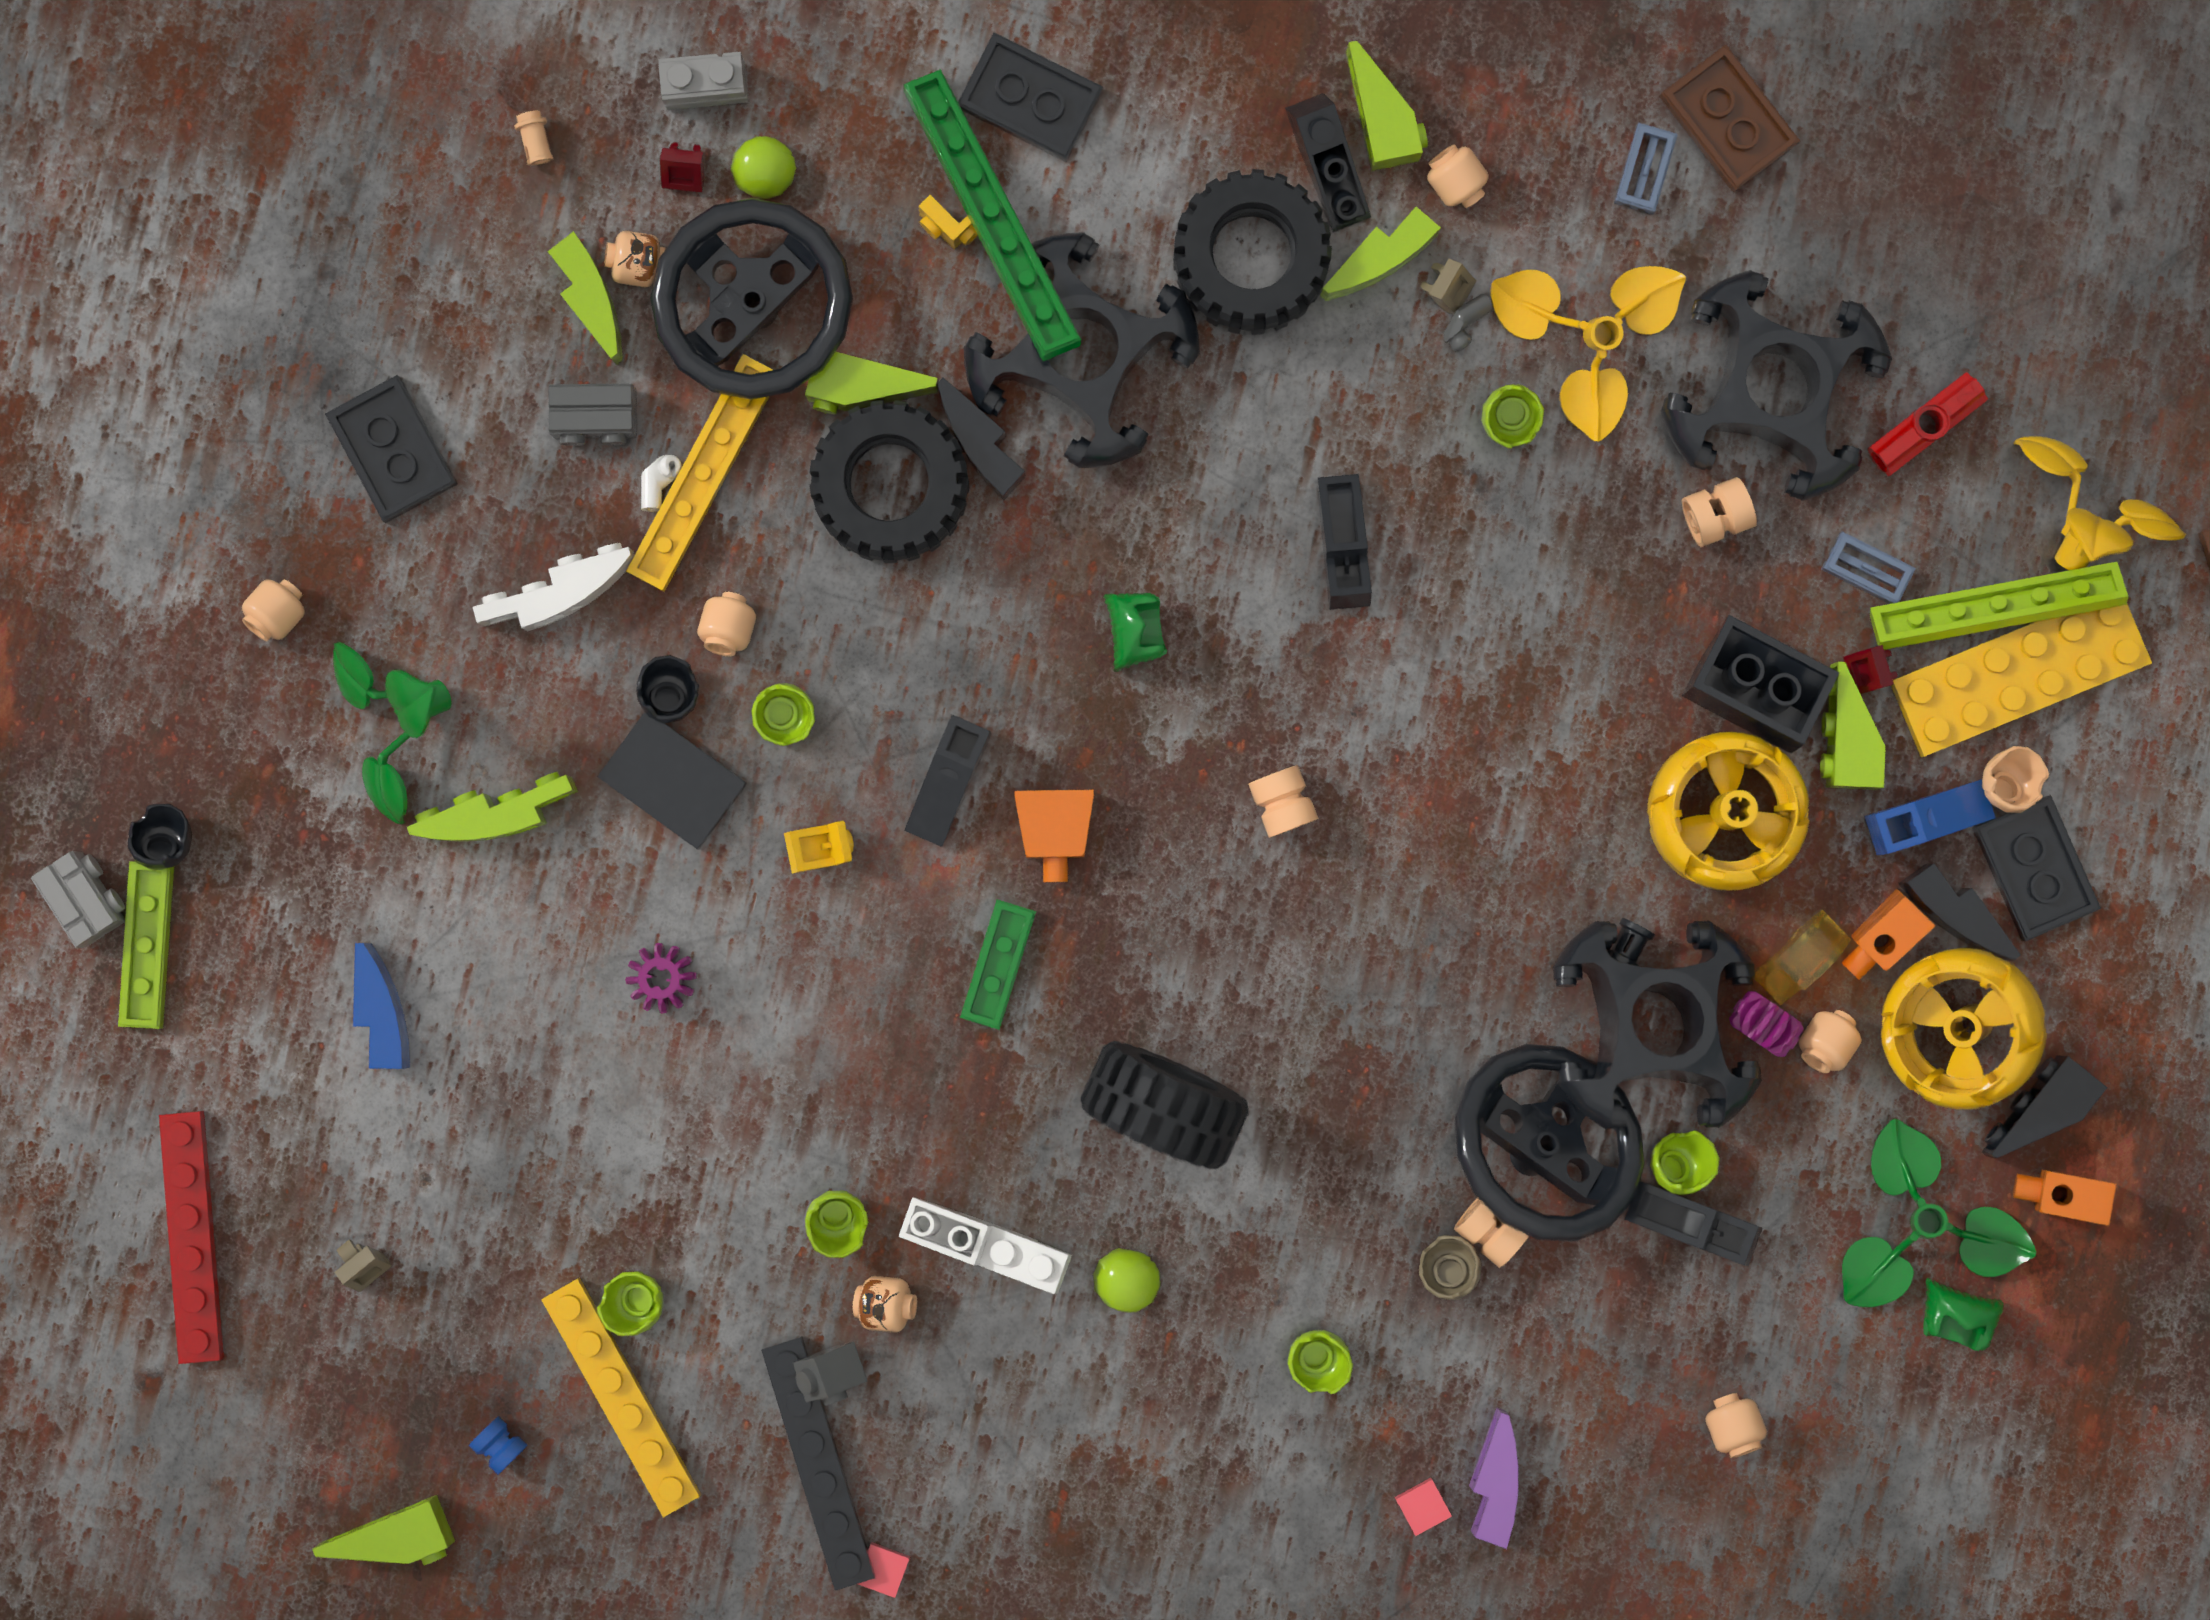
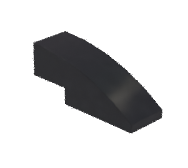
M942 377L938 382V387L945 413L958 443L983 480L1005 501L1026 477L1025 471L998 448L1006 438L1005 431Z
M1359 474L1318 477L1319 508L1329 610L1371 606L1372 590L1367 557L1368 545Z
M1934 863L1924 864L1898 883L1916 906L1955 938L1976 949L1990 952L2002 960H2015L2021 956L1974 889L1962 888L1955 893Z
M1642 1181L1639 1182L1634 1201L1630 1204L1624 1219L1748 1267L1763 1229L1760 1226Z

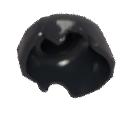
M672 655L654 657L642 667L636 683V695L641 708L649 718L662 723L684 719L694 710L699 695V684L691 670V665L685 660Z
M152 804L146 807V812L140 820L131 822L127 847L135 862L148 869L156 871L171 868L182 862L188 855L192 842V830L182 810L171 804Z

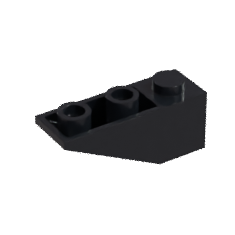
M1322 93L1286 107L1285 109L1298 148L1332 231H1338L1370 218L1371 214L1335 104Z
M955 715L951 716L904 831L943 847L992 735L991 731Z
M2057 1055L2054 1059L2049 1057L2037 1070L2035 1076L2038 1080L2029 1092L2023 1090L2014 1099L2010 1106L2013 1112L2004 1124L1999 1122L1989 1131L1984 1140L1987 1146L1983 1149L1982 1153L1988 1157L1999 1158L2082 1121L2108 1087L2069 1056Z

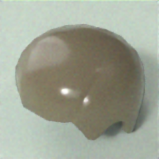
M1448 1235L1438 1236L1421 1254L1419 1276L1425 1289L1439 1299L1459 1300L1470 1294L1478 1285L1481 1277L1482 1262L1476 1248L1464 1238Z

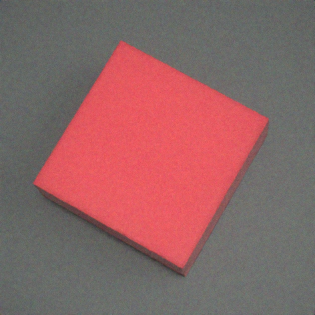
M1432 1478L1395 1497L1415 1536L1452 1517Z
M871 1542L868 1554L875 1578L858 1585L895 1598L910 1556Z

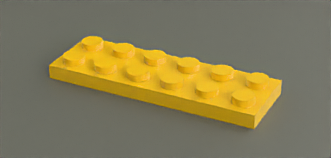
M2127 604L2036 621L1894 679V685H1891V688L1920 757H1925L2152 664V661Z

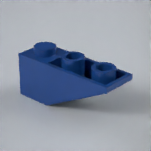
M1982 779L1864 816L1876 855L1893 853L1996 818L1991 803L1984 795Z

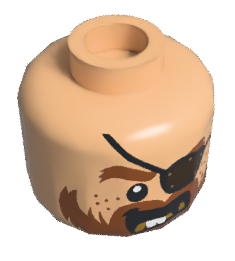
M622 231L617 235L615 243L607 242L604 267L611 268L612 279L616 283L650 287L654 283L658 259L666 247H660L659 240L654 235Z
M871 1276L865 1280L863 1285L857 1286L855 1290L853 1314L867 1330L897 1333L905 1327L908 1319L913 1320L916 1315L917 1297L911 1294L908 1283L903 1279Z

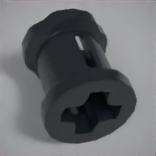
M1622 918L1619 923L1622 928L1617 936V941L1610 950L1606 951L1610 957L1619 962L1639 966L1636 962L1647 941H1652L1655 934L1630 920ZM1634 937V939H1633L1632 943L1630 944V946H1629L1627 952L1624 953V951H1625V949H1626L1628 943L1630 942L1631 938Z

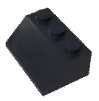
M1728 615L1699 660L1682 697L1792 754L1805 744L1839 672Z

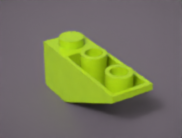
M1838 661L1830 665V668L1839 672V675L1829 694L1828 712H1824L1822 716V736L1828 738L1827 754L1823 753L1820 760L1821 778H1826V788L1871 790L1884 788L1885 744L1846 663Z

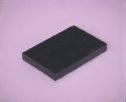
M993 32L958 103L963 111L1067 162L1103 92V86Z
M398 375L325 413L384 523L458 485Z
M645 712L597 776L697 850L700 849L747 784L665 723L655 721L653 718H649Z
M2051 795L2043 797L2035 805L2022 813H2006L1972 828L2022 941H2028L2101 909Z

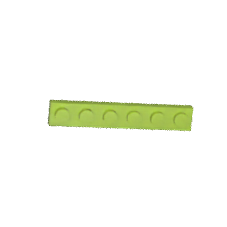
M2111 562L1871 607L1870 619L1878 646L1883 645V649L1886 650L2127 605L2128 593L2118 562Z

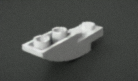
M615 543L598 548V555L582 559L581 554L558 559V566L548 569L553 585L547 586L546 581H539L523 586V593L507 597L506 592L487 595L482 598L483 604L473 607L476 622L482 626H488L518 617L521 628L531 631L558 621L588 605L607 591L626 572L635 555L634 551L629 547L622 548L621 543Z
M912 1197L898 1236L1052 1294L1059 1293L1072 1254L1037 1242L1038 1240L915 1197Z

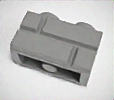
M741 52L723 53L722 57H719L717 54L658 59L661 96L667 110L749 103L746 67Z
M81 851L68 852L53 862V864L31 877V880L75 948H85L125 923V917L121 913L125 909L122 899L114 889L106 890L99 879V876L103 874L100 865L91 854L84 855Z

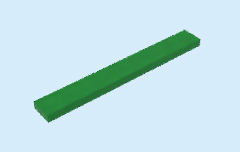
M941 69L903 84L904 93L1042 361L1080 347L1081 338Z

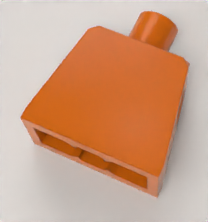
M1094 790L1015 791V802L1026 858H1043V882H1068V858H1082L1085 856Z
M1896 889L1852 934L1851 937L1859 946L1841 963L1859 980L1876 963L1887 971L1927 935L1935 925L1905 895ZM1883 934L1889 936L1888 942L1884 946H1874L1875 939Z
M2042 1169L2040 1178L2017 1173L2013 1198L2035 1202V1210L2041 1213L2109 1226L2116 1184ZM2056 1186L2066 1189V1197L2062 1202L2055 1201L2052 1198V1192Z

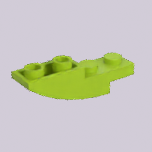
M558 772L537 779L535 781L537 788L522 794L521 789L518 788L497 798L499 804L494 806L490 795L484 793L478 795L476 790L454 798L455 806L442 812L439 811L438 807H434L415 816L417 823L408 826L407 829L410 835L443 841L466 842L504 838L547 824L541 808L575 794L578 790L571 776L564 775L560 777Z

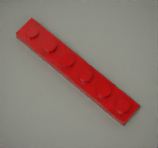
M204 1111L159 1115L178 1364L219 1361L224 1359L205 1114Z

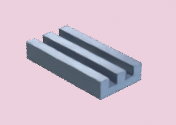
M1638 122L1614 204L1621 206L1625 204L1630 206L1631 209L1645 210V213L1652 215L1655 213L1678 134ZM1645 134L1650 136L1634 194L1630 196L1626 193L1643 135ZM1658 140H1666L1649 201L1641 199Z
M1840 532L1821 570L1892 604L1900 601L1916 568L1844 532ZM1846 545L1902 573L1901 579L1899 580L1843 552L1844 546ZM1837 560L1895 588L1894 593L1836 565Z

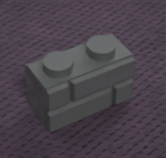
M632 383L549 384V434L554 439L560 438L561 445H585V438H601V444L625 445L626 438H636L637 392Z

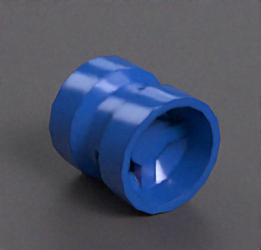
M497 1416L468 1445L477 1455H484L485 1457L490 1455L492 1457L489 1460V1467L497 1475L528 1446L520 1436H513L511 1439L508 1437L510 1434L507 1430L508 1424L500 1416Z

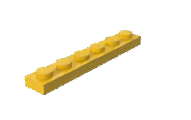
M742 354L734 369L735 372L750 375L773 370ZM720 395L626 572L665 592L769 396L749 400Z
M580 1277L541 1299L662 1516L665 1517L700 1497L701 1493L611 1332L604 1327L597 1313V1307Z

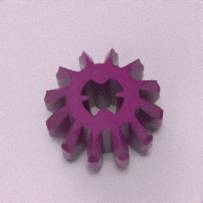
M656 943L654 947L655 958H653L649 950L642 948L639 950V954L645 963L641 964L634 960L629 962L628 966L638 971L639 974L638 977H626L625 981L626 984L630 985L639 983L640 988L633 991L630 995L632 1000H637L645 994L647 995L643 1003L644 1010L650 1011L658 999L659 1012L661 1014L667 1013L669 1009L668 998L679 1009L684 1006L683 1000L678 995L679 992L687 996H693L695 990L684 985V980L697 979V973H684L683 968L692 963L690 956L676 962L680 953L678 946H672L665 958L663 943ZM656 968L660 971L668 970L670 972L671 979H666V981L670 982L667 988L663 985L654 986L652 978L657 977L653 974Z
M1747 992L1743 999L1737 1002L1733 1008L1734 1012L1729 1018L1731 1025L1777 1057H1785L1789 1050L1795 1047L1799 1041L1798 1037L1804 1030L1800 1021L1757 992Z

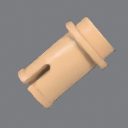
M538 110L517 115L518 123L514 126L515 130L521 133L527 165H540L553 160L544 128L547 119L542 117L541 112Z

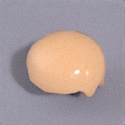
M2013 746L1996 754L1987 763L1983 772L1982 789L1989 802L2006 813H2022L2043 798L2041 790L2043 783L2049 777V772L2039 754L2028 747Z

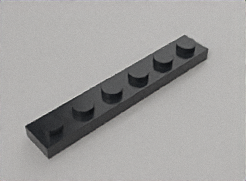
M803 1336L764 1348L761 1351L834 1590L837 1591L874 1579L875 1573L868 1554V1548L822 1399L806 1402L803 1393L799 1390L796 1383V1372L793 1362L808 1357Z

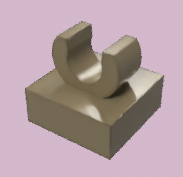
M1448 259L1445 266L1440 263H1433L1431 268L1439 276L1434 285L1422 282L1421 288L1443 311L1454 315L1456 310L1463 306L1476 280L1463 264Z
M349 1239L337 1249L345 1264L334 1273L344 1286L361 1292L392 1267L384 1253L369 1246L363 1248L359 1243L355 1246L352 1240Z

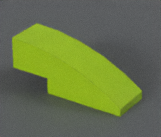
M1418 207L1411 211L1390 237L1376 226L1322 288L1320 296L1325 301L1350 295L1378 283L1397 272L1418 256L1437 237L1441 227Z
M573 231L548 251L573 283L560 295L617 365L623 360L616 310L608 287L595 261Z

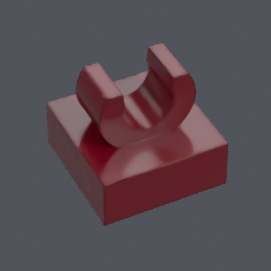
M673 142L670 148H662L660 155L661 188L692 192L703 191L705 181L704 159L700 145L694 144L693 151L680 150L678 142Z
M1883 645L1843 656V660L1860 694L1894 685L1893 680L1898 677L1897 671L1890 672L1886 658L1892 656L1890 650H1884Z

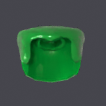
M1110 593L1103 596L1105 599L1104 603L1107 605V611L1109 612V618L1111 619V633L1114 637V672H1119L1125 667L1129 668L1131 665H1138L1140 662L1152 661L1167 654L1162 638L1159 597L1151 593Z
M1927 1278V1300L1925 1302L1923 1334L1925 1336H1937L1958 1342L1974 1351L1986 1350L1991 1344L1995 1328L2004 1310L2003 1301L2001 1299L1977 1297L1966 1292H1960L1959 1290L1939 1284L1936 1280Z

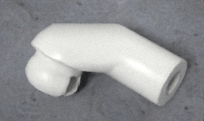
M662 455L642 472L641 510L647 512L659 511L662 505V490L676 479L682 468L678 457Z

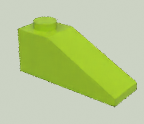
M1357 40L1349 42L1346 55L1371 171L1420 161L1423 153L1422 148L1428 147L1424 124H1417L1415 112Z
M835 352L823 371L809 379L805 396L809 402L814 403L813 409L836 415L838 409L849 411L857 406L862 409L870 407V402L883 400L885 404L895 402V400L900 401L937 393L939 381L936 377Z
M435 1495L325 1540L312 1550L315 1557L410 1564L421 1559L423 1565H427L447 1556L445 1549L454 1543L455 1539L439 1499Z

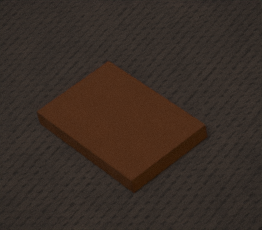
M1726 44L1659 95L1733 193L1800 143V139Z

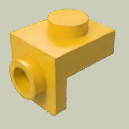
M931 195L919 205V213L922 217L919 223L935 240L941 236L955 249L961 243L967 246L978 236L968 215L958 223Z
M844 821L784 833L792 874L837 866L852 861L853 838L850 831L846 829Z

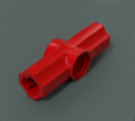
M1965 372L1868 447L1867 450L1871 460L1879 470L1883 471L1888 477L1988 401L1985 389L1976 378ZM1921 415H1928L1934 420L1936 424L1934 434L1925 433L1919 425Z

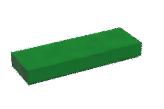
M996 900L960 1018L1000 1030L1036 911Z

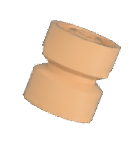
M1738 477L1715 485L1714 491L1711 494L1704 489L1682 498V508L1687 525L1694 540L1700 547L1724 539L1726 531L1735 535L1757 526L1752 500L1745 485ZM1714 509H1716L1718 516H1715Z
M1298 765L1270 774L1248 784L1256 805L1266 809L1261 817L1269 838L1319 819L1311 799L1301 795L1306 785Z
M1478 1198L1468 1207L1454 1227V1230L1471 1245L1480 1243L1481 1253L1499 1268L1514 1256L1529 1237L1501 1223Z

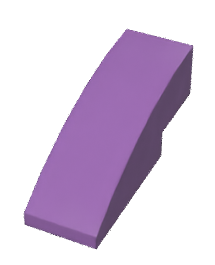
M1496 1408L1469 1484L1473 1492L1483 1495L1471 1532L1475 1538L1507 1549L1515 1520L1518 1499V1459L1510 1417L1505 1410Z

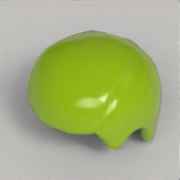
M759 136L745 141L733 155L730 170L735 185L739 190L757 199H769L780 196L792 184L796 165L792 151L785 144L775 138Z
M1519 384L1505 385L1494 390L1483 404L1481 421L1486 434L1501 446L1512 448L1528 444L1536 437V433L1539 432L1543 425L1544 407L1538 395L1525 386Z
M779 683L765 688L757 695L751 710L753 726L761 737L780 746H787L805 740L815 723V711L812 700L806 691L793 684Z
M1693 1130L1686 1133H1671L1663 1137L1651 1151L1650 1167L1658 1185L1673 1194L1686 1195L1700 1191L1709 1185L1718 1174L1720 1158L1714 1144L1702 1133Z
M845 1190L827 1191L811 1202L805 1217V1231L815 1251L827 1258H845L862 1247L864 1234L868 1226L867 1212L864 1210V1205L858 1197Z
M1121 1248L1112 1250L1099 1260L1093 1274L1095 1292L1104 1304L1120 1312L1131 1313L1142 1310L1154 1301L1160 1289V1273L1156 1264L1151 1261L1149 1256L1139 1251Z
M641 1271L622 1272L604 1286L602 1300L597 1307V1313L604 1327L618 1336H634L650 1330L658 1322L662 1314L664 1296L661 1286L653 1277Z
M1313 1330L1297 1337L1290 1346L1287 1363L1292 1379L1309 1393L1329 1392L1330 1394H1335L1350 1381L1353 1362L1349 1348L1340 1336L1326 1330Z

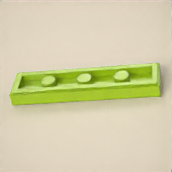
M129 861L118 1027L163 1029L174 867L154 871L136 862Z

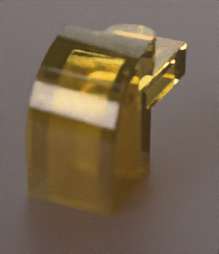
M1821 910L1797 929L1782 949L1755 970L1754 979L1781 1006L1801 989L1805 990L1813 984L1839 958L1851 938Z

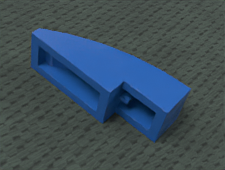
M355 943L353 1027H370L369 1069L410 1068L409 1038L405 1015L397 989L385 963L373 944Z

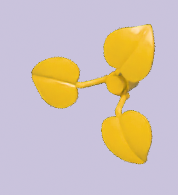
M1658 266L1638 267L1626 271L1614 282L1610 292L1612 302L1620 311L1616 313L1614 318L1604 316L1594 318L1589 322L1553 314L1560 304V290L1556 281L1551 276L1539 270H1522L1495 279L1491 284V302L1502 326L1512 335L1522 339H1538L1542 337L1547 330L1549 321L1583 330V338L1586 345L1596 350L1597 354L1591 364V372L1588 370H1577L1566 378L1560 390V405L1563 413L1573 425L1592 441L1599 442L1609 435L1618 424L1625 410L1628 398L1626 380L1620 371L1613 368L1599 371V365L1606 358L1607 350L1617 347L1622 341V318L1625 317L1627 326L1638 334L1651 335L1664 330L1671 323L1677 312L1686 276L1678 271Z
M2030 436L2015 440L2014 445H2019L2024 454L2039 468L2054 475L2069 476L2072 480L2066 523L2061 531L2066 537L2055 555L2056 562L2067 570L2085 568L2089 565L2090 561L2097 560L2106 555L2123 553L2130 550L2133 540L2122 528L2124 525H2132L2133 529L2139 534L2156 540H2180L2185 538L2186 534L2168 514L2145 501L2135 499L2123 501L2119 506V510L2124 515L2120 516L2115 522L2102 519L2087 510L2076 508L2081 483L2079 472H2085L2088 467L2084 458L2067 444L2055 439Z

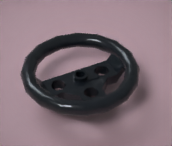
M749 198L714 205L680 227L658 259L650 301L657 338L679 371L713 393L753 400L791 392L823 371L845 339L853 303V294L846 260L823 226L791 205ZM754 223L782 229L788 235L783 244L769 258H739L719 238L717 233L723 229ZM687 263L696 275L710 288L709 317L694 331L685 335L680 325L676 294L681 270ZM723 264H731L736 267V278L726 285L717 283L715 281V271ZM781 264H788L795 269L793 280L788 284H777L773 281V271ZM818 267H821L828 301L822 328L805 353L780 369L751 375L718 367L727 362L759 329L771 325L775 321L778 311L814 276ZM753 298L757 302L760 301L757 307L750 308L748 305L749 300ZM721 322H731L736 326V334L728 342H719L714 338V330Z
M1524 1044L1492 1056L1466 1083L1454 1118L1457 1158L1474 1195L1501 1223L1537 1240L1576 1242L1610 1228L1634 1201L1645 1166L1641 1126L1625 1091L1617 1085L1614 1090V1099L1620 1100L1621 1105L1626 1106L1628 1120L1626 1126L1615 1129L1619 1157L1618 1167L1602 1165L1587 1154L1580 1127L1586 1115L1568 1099L1558 1085L1559 1079L1547 1092L1542 1102L1520 1105L1503 1092L1501 1084L1505 1078L1528 1069L1558 1072L1560 1064L1572 1062L1581 1063V1068L1588 1069V1079H1593L1596 1074L1597 1063L1563 1046ZM1553 1107H1558L1564 1111L1567 1117L1566 1125H1560L1554 1120L1552 1116ZM1501 1114L1507 1115L1513 1120L1515 1124L1514 1133H1509L1502 1128L1500 1124ZM1481 1133L1510 1153L1512 1165L1521 1174L1526 1176L1540 1175L1574 1201L1595 1206L1572 1216L1544 1215L1517 1202L1495 1180L1482 1152ZM1568 1163L1578 1166L1582 1173L1581 1182L1574 1181L1568 1175Z

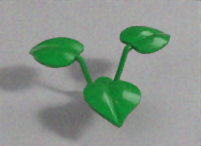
M342 642L334 643L333 667L336 682L344 698L351 705L359 709L369 706L370 697L372 699L388 698L404 730L403 734L378 755V760L372 756L364 759L362 766L363 782L370 800L384 816L402 825L406 823L404 816L407 811V792L399 773L393 766L387 764L388 757L410 737L418 738L423 736L431 717L450 710L452 704L450 693L440 680H434L429 683L424 682L398 669L387 674L386 690L378 691L372 687L374 677L366 661L349 646Z
M1893 1119L1884 1127L1874 1144L1871 1156V1172L1878 1187L1888 1195L1895 1196L1909 1190L1911 1197L1918 1206L1910 1218V1226L1913 1232L1894 1250H1892L1887 1241L1878 1237L1862 1238L1854 1242L1843 1258V1297L1847 1304L1858 1307L1881 1306L1901 1297L1909 1289L1914 1271L1911 1264L1904 1258L1899 1257V1255L1919 1237L1932 1239L1948 1231L1964 1238L1959 1246L1960 1258L1971 1272L1983 1277H1997L2010 1272L2022 1263L2036 1256V1249L2026 1230L2013 1217L2002 1210L1992 1207L1973 1209L1966 1216L1965 1230H1962L1948 1222L1947 1214L1940 1206L1926 1204L1925 1199L1919 1195L1916 1187L1925 1188L1935 1182L1941 1170L1940 1153L1935 1144L1926 1135L1907 1126L1899 1119Z

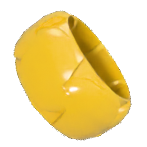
M1741 732L1710 734L1687 743L1672 754L1662 765L1652 783L1648 798L1647 813L1649 816L1650 834L1663 860L1686 880L1714 890L1729 891L1752 888L1780 874L1799 853L1805 841L1810 821L1808 818L1809 797L1807 788L1795 764L1778 747L1772 746L1760 737ZM1707 767L1720 795L1712 801L1709 814L1686 817L1680 820V817H1682V810H1679L1680 800L1687 783L1698 771ZM1744 767L1747 769L1753 768L1758 771L1772 787L1778 804L1774 806V813L1758 812L1756 799L1746 791L1737 790L1744 773ZM1730 800H1732V803L1739 805V817H1729L1728 812L1732 808L1729 803ZM1719 828L1723 830L1742 828L1752 843L1761 849L1751 854L1748 858L1739 861H1720L1708 854L1704 855L1702 853L1709 846Z
M1949 949L1930 955L1913 964L1891 987L1881 1014L1883 1017L1881 1030L1882 1046L1888 1063L1896 1076L1909 1090H1914L1926 1101L1950 1109L1970 1110L1983 1108L1999 1102L2014 1093L2028 1081L2036 1070L2046 1044L2045 1011L2033 984L2012 963L2002 960L1990 952L1979 949ZM1951 979H1971L1979 981L1981 987L1985 989L1991 987L1992 990L1986 994L1979 1004H1969L1952 1012L1947 1002L1933 987ZM1967 1018L1972 1020L1975 1025V1031L1972 1033L1967 1032L1970 1027L1964 1028L1963 1020ZM2013 1023L2014 1027L2010 1028V1037L2014 1038L2007 1057L1995 1070L1984 1075L1983 1068L1972 1045L1986 1038L1991 1033L1993 1026ZM1917 1024L1944 1027V1034L1947 1040L1956 1046L1947 1070L1941 1067L1936 1069L1920 1052L1914 1035Z

